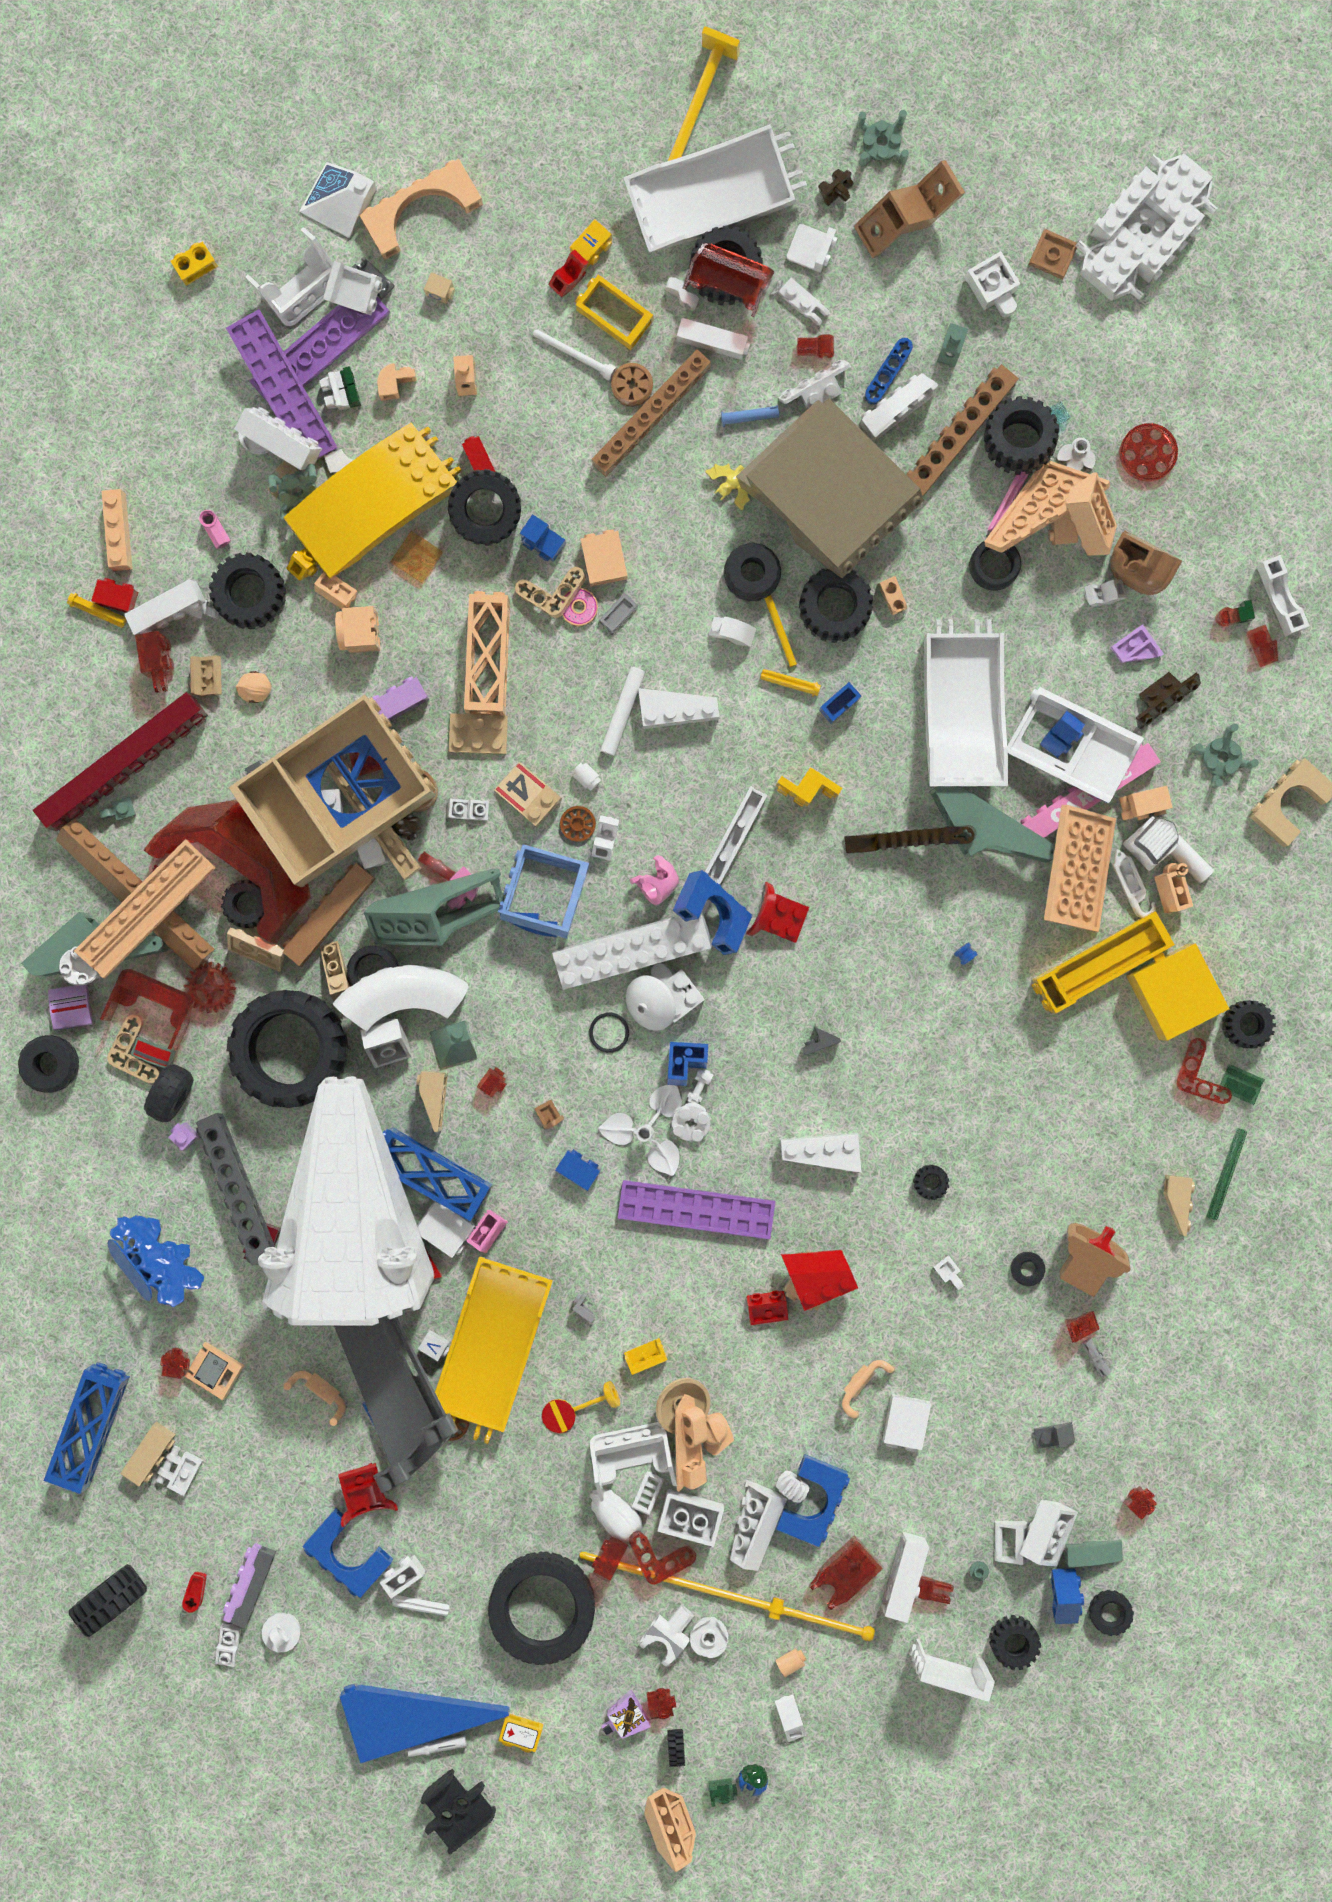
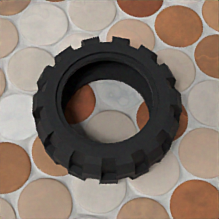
M280 990L257 997L247 1004L246 1009L242 1013H238L231 1025L233 1030L231 1036L227 1038L226 1051H229L230 1063L228 1065L232 1076H236L241 1084L240 1088L246 1094L260 1100V1103L271 1107H301L315 1101L318 1086L325 1078H339L347 1062V1034L344 1033L341 1026L342 1021L336 1012L332 1011L325 1004V1001L302 991ZM286 1013L297 1015L306 1020L314 1028L320 1043V1055L316 1067L309 1076L295 1084L281 1083L269 1077L261 1068L256 1055L257 1038L262 1028L274 1017Z

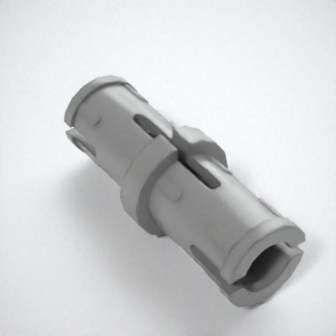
M1092 1338L1081 1342V1346L1089 1356L1088 1360L1094 1364L1100 1376L1104 1377V1375L1110 1374L1111 1369L1105 1362L1103 1353L1099 1352Z

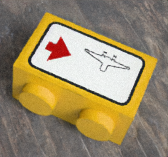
M509 1713V1716L504 1719L498 1741L507 1747H519L527 1753L531 1751L536 1752L543 1724Z

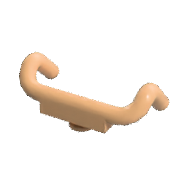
M876 1360L869 1364L868 1367L863 1365L852 1376L851 1381L844 1389L846 1394L842 1399L843 1410L852 1419L859 1417V1412L854 1411L850 1407V1401L858 1396L874 1376V1370L882 1368L888 1373H894V1366L883 1360Z
M307 1371L295 1372L284 1384V1389L290 1390L298 1379L303 1378L307 1380L305 1384L307 1388L329 1405L333 1401L338 1405L337 1412L329 1422L330 1425L335 1426L344 1415L346 1409L344 1400L339 1396L340 1392L315 1372L313 1375Z

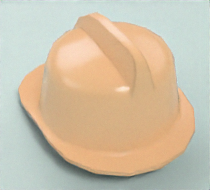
M721 1413L707 1415V1440L703 1442V1445L709 1453L718 1455L734 1441L733 1434Z

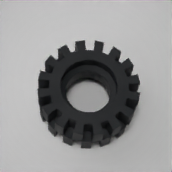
M925 1165L915 1173V1178L913 1179L914 1188L923 1198L937 1200V1198H941L943 1194L947 1193L946 1190L949 1188L948 1182L950 1181L947 1173L939 1166ZM928 1175H935L938 1178L939 1183L935 1189L930 1190L925 1187L924 1180Z
M683 1729L667 1730L669 1767L685 1766Z

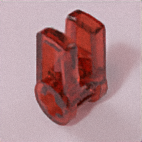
M921 1575L918 1585L920 1587L918 1598L950 1604L951 1598L948 1595L933 1591L938 1589L943 1592H953L954 1586Z

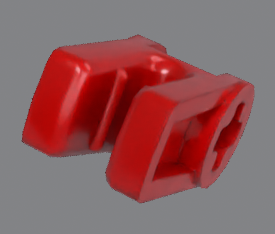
M194 1572L191 1575L182 1601V1607L186 1612H195L201 1606L207 1574ZM191 1598L194 1599V1600H193L194 1603H195L194 1605H191V1603H192V1601H190Z

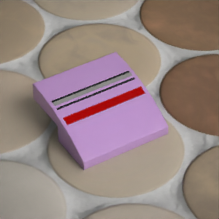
M87 984L48 990L54 1031L92 1025V1009L89 1004Z

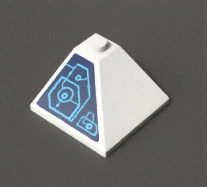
M326 162L299 212L350 239L361 219L360 214L367 208L377 190L375 183L357 172Z

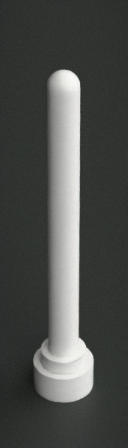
M534 330L533 332L534 337L600 371L603 378L608 381L612 380L617 367L612 364L603 365L539 330Z

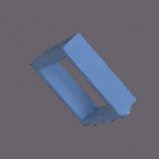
M523 844L521 851L517 850L514 861H517L515 867L511 868L509 878H511L510 885L506 884L504 889L505 901L500 902L498 910L501 913L500 920L567 939L587 876L589 863ZM526 858L578 873L562 926L509 912Z

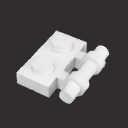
M174 1445L172 1450L168 1451L167 1459L163 1467H160L156 1481L163 1484L165 1478L170 1480L167 1488L185 1496L203 1460L187 1451L183 1454L182 1458L179 1457L178 1453L181 1448ZM173 1463L178 1465L174 1473L170 1471Z

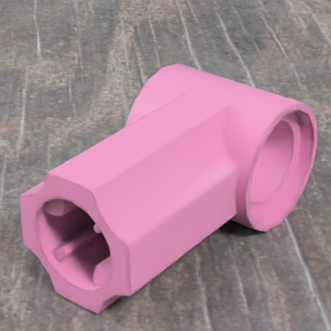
M211 510L201 512L199 521L205 528L215 548L218 550L228 545L231 540L217 515ZM208 516L214 517V521L211 524H205V519Z

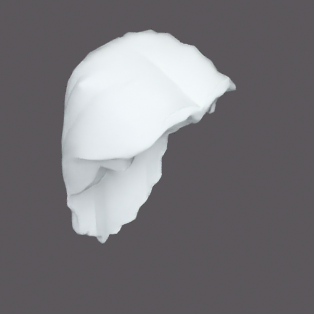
M597 1489L592 1490L590 1494L592 1499L591 1509L595 1513L597 1520L615 1539L621 1542L631 1541L635 1534L639 1533L643 1528L641 1517L637 1511L632 1509L620 1496L614 1494L612 1490H603V1502L600 1501Z

